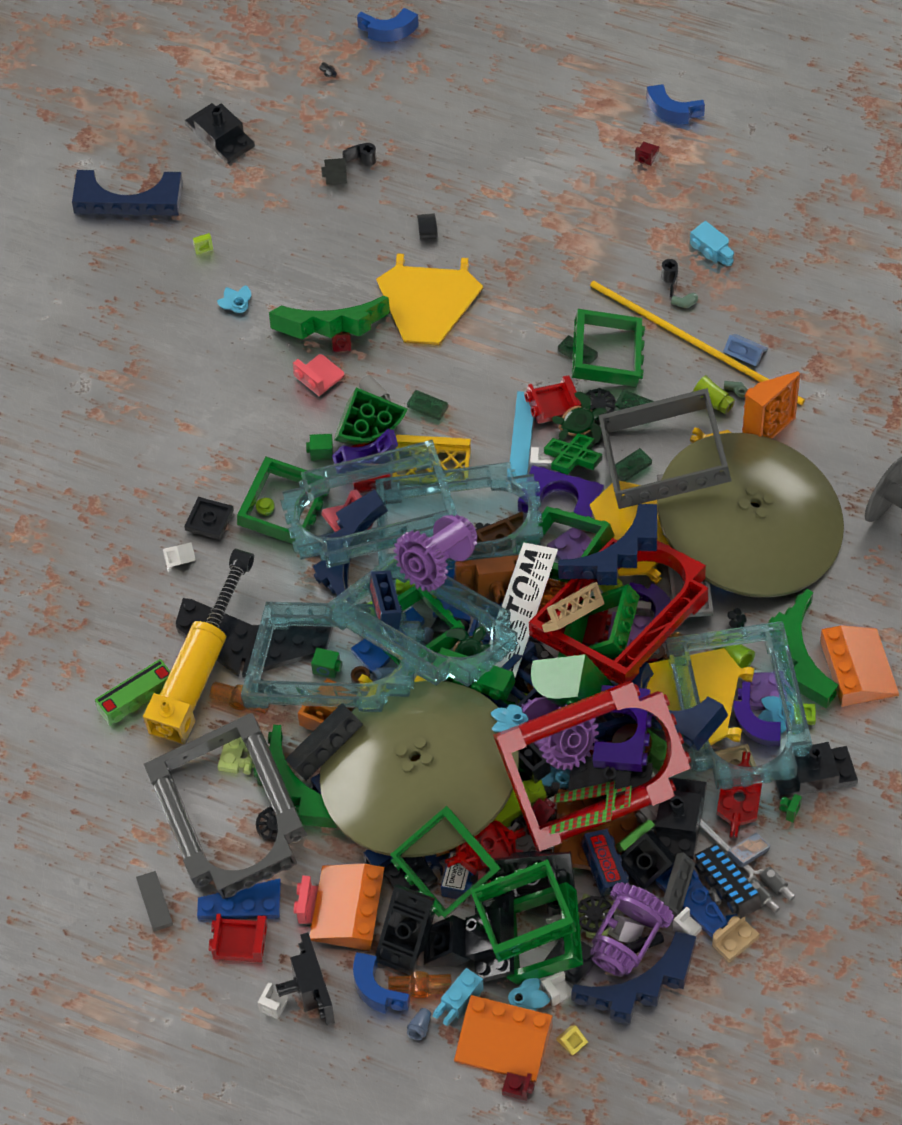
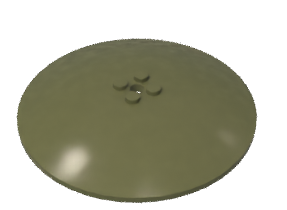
M720 434L731 482L658 499L657 513L659 523L671 548L706 565L704 580L736 594L752 597H777L807 588L829 570L839 553L843 540V513L832 485L815 464L786 444L768 437H759L755 434ZM714 435L698 440L679 452L666 468L661 480L721 466ZM751 502H756L759 507H753Z
M419 681L402 684L382 691L364 701L352 711L363 725L320 769L321 794L331 819L353 842L373 852L391 856L390 854L445 806H448L475 837L498 816L513 791L493 737L494 734L499 732L492 730L497 721L491 716V712L498 707L483 694L471 688L444 681ZM519 750L512 752V756L517 769H519ZM413 756H421L419 760L411 761ZM445 817L401 857H421L441 853L465 843L466 840Z

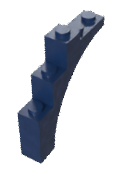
M375 489L336 512L339 518L336 522L340 530L324 539L327 544L325 550L329 556L313 565L316 572L313 575L319 584L323 583L326 588L329 587L333 595L337 594L339 599L336 601L341 610L346 609L348 613L349 609L355 607L348 585L352 555L365 531L378 518L388 512Z
M638 504L637 514L632 526L623 537L606 549L585 557L558 560V578L598 579V585H617L618 568H637V551H657V504Z
M676 931L671 945L663 957L651 969L624 983L597 987L574 984L571 1001H575L579 1005L595 1006L603 1011L610 1010V1018L618 1023H631L636 1002L638 1001L645 1006H657L663 984L672 989H684L696 946V936Z

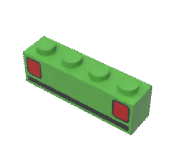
M161 659L157 660L95 699L97 710L109 725L121 721L124 716L137 711L140 706L150 702L153 693L160 695L170 670Z

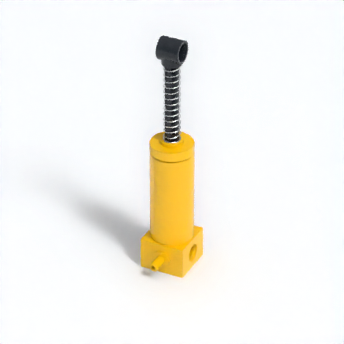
M236 548L232 551L229 559L230 573L227 575L225 583H223L221 593L219 592V596H217L207 622L195 621L192 623L160 695L153 693L146 708L143 719L149 734L179 744H186L196 722L193 711L226 641L225 633L217 627H219L223 614H225V610L229 606L231 597H233L232 594L235 593L234 590L237 588V583L239 584L238 581L241 580L240 577L249 572L253 566V553Z

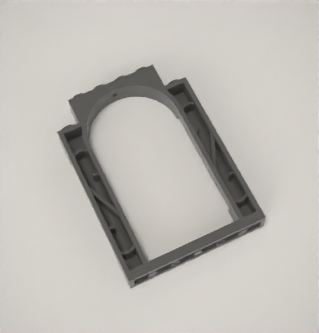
M249 713L144 763L149 779L155 788L182 854L187 872L196 888L206 886L211 881H214L218 892L224 899L234 896L245 888H251L264 879H270L281 871L289 870L297 864L289 844L300 841L303 837L307 836V833L253 713ZM241 737L275 812L278 833L272 849L260 862L242 870H224L212 865L206 859L170 770Z

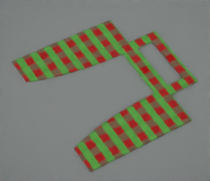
M615 781L555 794L554 803L607 795L605 810L592 812L550 826L549 835L611 821L612 811L630 807L632 786L614 790ZM625 791L624 805L614 807L616 793Z

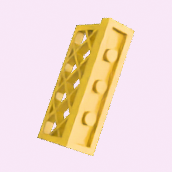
M396 435L398 446L395 448L393 480L467 485L471 439ZM399 450H406L411 455L403 460L399 456ZM424 451L430 456L421 461L417 454ZM440 452L448 456L442 462L435 457ZM457 454H466V459L461 463L454 457ZM414 457L419 464L411 469L407 462ZM431 459L438 464L432 470L425 465ZM452 460L457 466L449 471L444 464ZM403 465L409 470L405 475H397V470ZM423 467L428 473L424 476H418L415 471ZM442 468L447 474L443 477H437L434 472ZM460 468L464 473V479L455 478L452 474Z

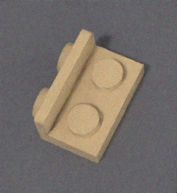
M735 915L729 920L727 926L715 931L712 947L730 963L759 939L760 934L745 921V917L740 919Z

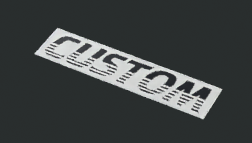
M523 542L489 644L495 647L499 658L497 663L494 664L485 655L483 662L501 668L513 655H523L529 638V621L537 614L558 549ZM521 659L510 669L514 673V677H516Z

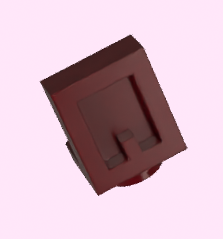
M643 141L642 145L635 149V161L651 166L659 153V146Z
M342 331L332 337L333 351H351V334Z
M547 797L545 800L538 798L532 807L539 826L546 824L553 814H556L558 811L554 808L556 804Z
M507 1072L502 1095L527 1101L528 1095L533 1094L535 1082L532 1081V1074L528 1073L527 1077Z

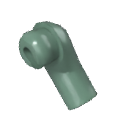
M690 293L683 298L673 296L671 304L682 308H689L697 303L698 295Z
M724 381V390H731L739 398H745V393L748 389L742 382Z

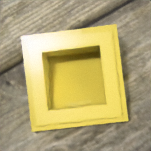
M576 1025L568 1027L556 1038L571 1055L577 1053L588 1043Z

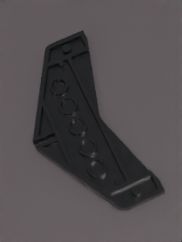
M183 598L176 620L177 632L186 638L192 623L195 621L207 622V618L213 608L193 599ZM225 613L217 628L225 633L226 641L216 661L238 677L242 664L245 662L242 677H247L314 657L316 648L327 650L334 624L331 620L323 619L251 625Z

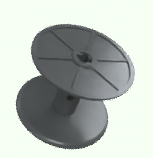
M902 457L897 459L888 468L871 494L865 510V520L867 522H873L880 518L892 504L902 509Z

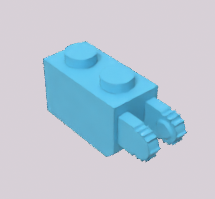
M704 221L690 232V244L694 249L699 250L707 259L712 260L714 263L719 261L724 266H732L734 251L728 247V237L707 221Z
M466 968L441 997V1003L434 1010L432 1016L438 1019L445 1010L449 1013L443 1021V1024L446 1026L450 1025L455 1018H461L466 1012L471 995L479 996L484 990L483 978Z

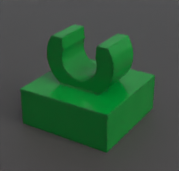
M794 794L792 800L782 797L779 810L787 812L786 820L794 822L801 807L802 796Z

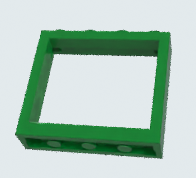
M578 309L574 319L572 378L637 387L639 379H643L644 370L641 369L644 362V355H641V351H643L645 343L642 340L645 332V326H642V318ZM584 324L635 331L634 371L583 364Z
M265 456L237 514V525L301 547L303 541H307L309 537L310 526H314L316 522L317 511H321L323 507L324 496L327 497L331 487L328 486L329 478ZM270 473L319 490L299 533L250 516Z
M547 506L513 555L520 554L523 542L538 545L554 522L596 534L581 557L599 552L615 535L610 523L607 521H599L589 516L585 517L574 512H567L559 508ZM554 562L549 578L568 583L571 579L558 578V563Z
M629 584L601 593L605 604L566 625L564 634L582 643L589 616L618 606L610 639L589 646V648L610 659L618 657L627 647L640 597ZM561 652L558 654V657H567Z
M414 585L397 597L401 612L422 599L451 629L465 628L460 620L456 621L452 612L449 609L445 610L441 601L438 598L434 599L431 592H428L427 589L422 591L421 587L416 589V585ZM375 612L362 620L365 632L408 677L435 660L442 647L450 650L459 641L457 638L447 637L446 631L407 657L379 629Z
M445 806L390 854L393 857L391 862L398 870L401 868L406 873L404 877L411 886L415 884L420 889L419 893L435 898L432 911L438 917L442 915L443 918H447L472 896L470 890L480 887V884H486L502 870L448 806ZM445 817L490 869L486 875L447 908L440 903L401 857Z
M548 860L540 863L536 862L530 867L518 869L510 875L500 876L490 883L480 884V887L470 890L498 963L577 931ZM548 876L564 918L498 944L482 902Z
M567 882L559 884V888L577 931L564 936V955L520 968L519 955L514 956V974L506 977L516 985H521L526 979H540L583 965L577 890ZM552 887L514 899V938L518 937L516 913L556 901L557 898Z

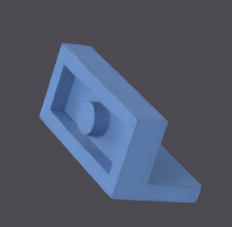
M738 334L729 335L723 352L751 365L758 366L763 352H767L768 348Z

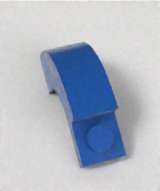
M403 8L397 16L388 20L376 19L363 12L357 15L358 28L367 31L369 39L379 42L401 40L412 34L419 26L418 14L406 8Z
M664 84L647 86L646 99L648 106L658 118L673 124H689L690 118L704 116V100L677 102L667 95Z
M356 952L353 963L354 983L357 993L363 1002L375 1011L386 1014L388 1007L397 1011L408 1010L410 1005L409 994L384 989L375 981L374 977L378 966L377 956Z

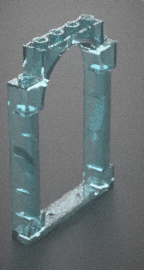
M433 440L301 472L302 480L299 481L300 487L283 491L284 499L280 500L283 511L287 510V513L284 514L287 525L291 524V527L288 528L291 539L295 538V541L292 542L294 552H299L300 559L320 555L321 561L326 562L327 568L350 563V558L393 548L400 536L412 530L414 533L419 531L420 535L425 533L427 537H432L434 535V524L439 518L446 515H457ZM415 467L417 471L432 467L446 509L445 511L334 538L314 535L307 531L299 522L305 507L319 496L329 493L328 489Z
M510 462L376 479V492L381 497L386 508L387 504L402 503L404 498L491 487V491H506L523 499L528 505V514L523 524L515 532L504 538L477 542L472 555L466 560L519 555L523 542L541 546L540 538H544L542 526L539 527V523L543 522L542 513L538 511V508L541 507V498L537 496V492H540L539 481H535L534 474L516 476V470L512 469ZM386 512L377 519L379 571L390 570L392 579L396 580L398 577H405V573H400L401 567L396 566L399 563L398 560L394 559L397 554H389ZM450 558L445 560L448 564L446 569H455V562L457 561Z
M396 553L326 604L325 608L326 621L341 630L347 628L417 669V675L436 686L450 676L468 687L473 682L478 681L485 672H489L496 663L501 662L507 654L513 652L518 645V632L509 628L511 612L450 577L444 580L445 583L439 588L431 590L429 593L478 620V626H485L486 632L490 635L493 643L488 649L479 654L468 657H451L439 654L357 607L356 604L370 594L369 582L372 571L390 570L391 575L404 583L410 581L409 578L404 579L405 573H400L401 567L396 566L399 563L398 560L394 559L397 555Z
M266 602L241 692L242 701L245 708H268L269 704L338 707L343 703L346 707H358V710L361 712H382L384 704H387V696L409 697L410 690L414 688V673L418 671L417 660L418 657H421V643L425 640V630L422 629L420 621H406V614L403 613L401 605L402 613L399 629L380 630L373 604ZM290 626L377 628L378 632L392 634L405 644L404 657L397 668L384 678L370 683L260 680L274 629H289Z
M783 621L673 637L666 640V653L669 667L672 671L680 710L692 708L700 703L689 652L760 641L765 642L787 729V743L775 759L755 767L737 766L723 760L712 749L709 740L706 741L699 751L692 747L688 748L692 771L703 772L712 768L716 789L727 790L736 786L747 787L756 783L766 784L775 780L797 777L795 756H805L809 754L812 748L810 731Z

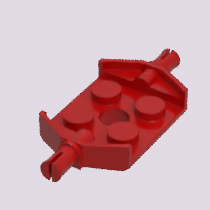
M746 751L742 752L741 763L725 768L722 775L716 814L730 824V838L733 837L734 831V838H738V830L741 825L757 820L764 776L750 766L751 753L747 752V758L745 759ZM735 793H743L745 799L743 801L735 800Z
M495 820L477 834L475 838L493 859L510 857L511 853H516L515 840L525 836L526 832L523 828L516 831L509 830L502 823ZM483 841H489L492 844V848L487 849L484 847ZM467 842L456 847L455 856L445 859V864H447L448 868L455 864H460L474 875L478 871L488 868Z

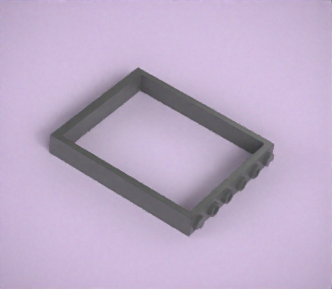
M708 388L598 415L619 509L731 482ZM707 409L721 466L625 490L620 489L609 437L610 432Z

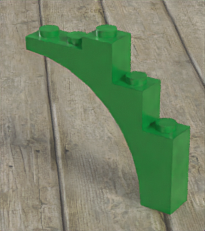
M381 296L358 306L323 311L301 310L281 305L269 312L270 328L302 340L313 333L332 338L342 331L361 336L371 330V324L390 314L389 297Z
M806 589L803 594L800 593L797 596L794 606L792 608L789 607L785 615L779 612L775 617H771L767 624V627H769L768 636L780 642L776 650L778 652L777 661L789 667L786 673V686L827 709L837 696L839 685L828 678L815 665L803 642L802 622L813 600V592Z
M273 724V730L268 734L269 749L302 824L338 828L325 807L322 794L306 786L288 766L282 751V726ZM254 767V777L257 778L258 785L263 786Z

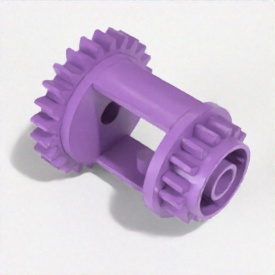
M453 514L450 516L446 515L435 522L433 527L434 535L432 537H427L425 533L420 535L419 531L414 533L412 530L397 539V543L394 544L396 549L393 550L397 555L394 559L399 562L396 566L401 567L400 573H405L404 579H410V585L415 583L416 589L421 587L422 591L426 589L428 592L436 590L448 578L445 575L449 572L446 569L448 564L445 560L450 558L455 561H464L472 555L475 549L474 546L477 545V532L467 518L458 514L455 516Z
M544 697L533 700L529 699L528 702L521 706L523 713L528 717V721L562 708ZM596 718L536 741L533 744L543 752L542 757L547 759V763L557 769L565 770L568 768L572 770L573 765L579 767V761L586 762L585 756L591 757L589 751L594 750L592 745L595 741H598L594 736L599 734L598 731L594 730L598 727V724L594 723Z
M617 882L610 892V896L615 901L592 940L593 947L590 950V954L593 955L592 960L597 966L610 974L622 977L624 974H630L633 968L638 967L659 928L670 926L674 919V914H672L673 911L669 910L668 906L663 905L664 902L647 890L635 885L631 886L628 883ZM616 908L634 921L653 928L638 956L622 943L602 935L607 925L615 929L618 921L613 919L612 915Z

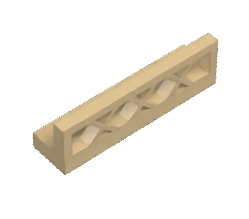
M591 583L549 606L547 610L551 620L542 625L544 633L559 630L604 605L598 583ZM591 589L595 596L593 599L590 597ZM580 597L584 599L581 604H579ZM568 602L572 604V609L567 610ZM555 609L561 611L559 616H557Z

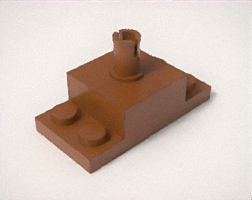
M519 555L455 562L453 589L455 597L474 595L477 604L493 602L497 604L502 602L503 604Z

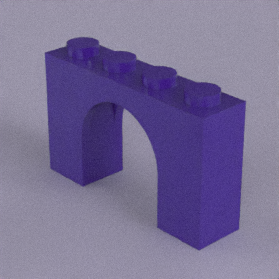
M532 465L518 499V511L536 516L545 496L555 491H565L577 499L574 513L595 519L590 504L604 491V485L596 481L592 482L577 476L574 477Z
M602 685L601 692L615 686ZM639 688L640 696L638 698L651 694L650 689ZM625 708L611 711L631 716L638 725L637 731L632 738L622 743L595 741L593 752L594 768H606L609 766V768L613 767L616 770L642 772L643 765H647L648 753H645V746H649L650 734H647V728L652 725V715H649V712L640 708Z

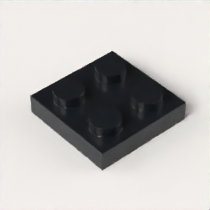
M198 497L184 526L185 531L221 540L234 507Z
M422 856L402 857L427 887L438 881V878ZM393 863L384 868V875L393 888L399 884L417 892L420 890L415 884L411 886L405 879L406 873L402 868L398 870Z
M561 937L545 960L565 954L564 937ZM582 941L583 965L564 971L565 980L572 985H579L595 964L592 960L593 955L590 954L592 947Z

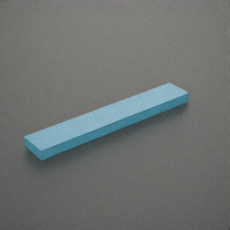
M517 391L508 486H524L528 476L534 417L531 414L529 402L527 403L525 400V392Z

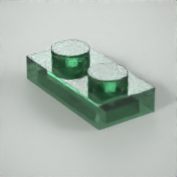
M568 335L558 345V351L570 359L573 358V337ZM583 344V364L590 365L598 357V352Z
M623 389L615 403V407L622 410L654 401Z
M415 390L407 402V407L441 420L448 409V403Z
M639 448L615 464L618 479L624 482L650 466L652 459Z

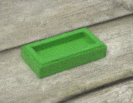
M651 820L644 821L618 842L615 848L619 852L625 851L644 833L653 828L655 824Z

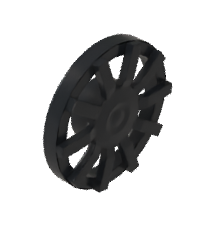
M598 388L588 390L585 393L593 397V399L590 398V410L596 408L606 409V407H609L611 409L607 413L614 412L616 400L610 391Z
M267 807V809L258 814L256 830L264 840L275 842L277 837H272V834L278 833L276 815L273 816L272 814L273 808ZM261 818L267 820V822H260ZM259 825H267L262 830L259 828ZM267 830L269 831L268 836L263 834Z
M590 896L581 900L578 904V912L585 913L586 915L579 918L580 927L587 932L597 933L599 929L598 923L603 922V916L606 917L607 915L603 911L610 910L612 905L604 897ZM594 901H599L597 906H595ZM602 903H604V904L606 905L605 907L600 908V906L602 905ZM584 905L587 908V910L580 908ZM585 919L588 920L586 925H584L581 921ZM591 923L595 924V928H590L589 925Z

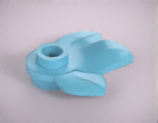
M247 285L243 286L239 291L226 287L224 298L217 300V303L223 309L232 310L235 313H243L248 309L251 291Z
M775 696L762 698L761 701L765 710L760 713L758 718L763 721L781 722L782 734L786 731L788 723L795 718V708L789 703H783ZM787 710L789 712V716H783L782 711Z
M510 704L507 709L497 708L491 712V716L497 721L492 727L494 732H502L528 721L527 715L523 713L522 708L518 705Z
M550 766L551 772L541 779L543 785L551 786L553 782H559L560 788L565 787L568 789L570 769L562 770Z
M531 978L524 980L519 988L511 990L508 1001L510 1005L537 1011L536 1009L545 1007L550 1002V998L546 993L538 990L541 980ZM521 995L523 999L516 1001L515 996Z

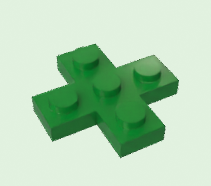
M579 433L570 443L552 438L544 447V454L556 458L551 463V469L567 475L576 465L594 470L602 461L601 453L590 450L595 445V438Z

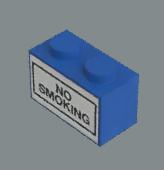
M450 851L448 858L455 856L456 852ZM455 864L449 868L446 866L441 884V896L458 899L473 886V882L470 881L471 877L475 875L460 864Z

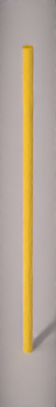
M593 280L590 287L756 381L770 380ZM798 396L797 404L802 406L805 399Z

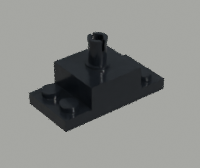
M211 103L185 120V125L227 164L255 147L254 141L244 133L243 123L222 103L218 106Z
M829 742L790 749L788 758L769 761V768L779 800L782 797H793L794 794L804 795L858 783L847 746L831 749Z
M593 754L592 757L585 756V763L579 761V767L573 765L572 770H570L568 791L615 781L614 790L629 786L635 788L651 780L653 763L643 765L642 772L616 770L613 767L609 768V766L606 768H594ZM607 795L598 796V798L606 799Z
M669 777L668 779H671L675 785L676 790L673 791L675 796L659 803L655 823L656 835L675 857L677 853L684 852L690 859L694 860L707 782Z
M552 849L540 852L538 850L511 853L510 857L494 858L502 870L491 879V882L500 876L510 875L518 869L530 867L536 862L540 863L548 860L558 885L567 882L575 888L571 851L552 853ZM548 876L493 897V899L506 895L517 899L552 886Z
M399 884L394 886L375 954L377 956V963L410 976L414 974L419 955L425 950L435 913L432 911L435 898Z
M506 895L482 902L497 943L500 944L513 939L514 897ZM475 904V915L465 918V956L475 961V974L483 978V982L513 975L514 957L498 963Z
M307 932L300 935L301 943H298L300 955L290 957L293 980L275 984L279 997L294 992L299 993L305 1012L318 1008L320 1018H325L327 1025L333 1024L335 1021L332 1002L309 933Z

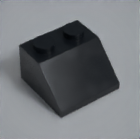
M651 830L644 833L621 855V865L635 882L645 890L674 865L676 857Z
M451 915L432 924L424 950V966L457 967L470 961V958L465 956L464 919Z

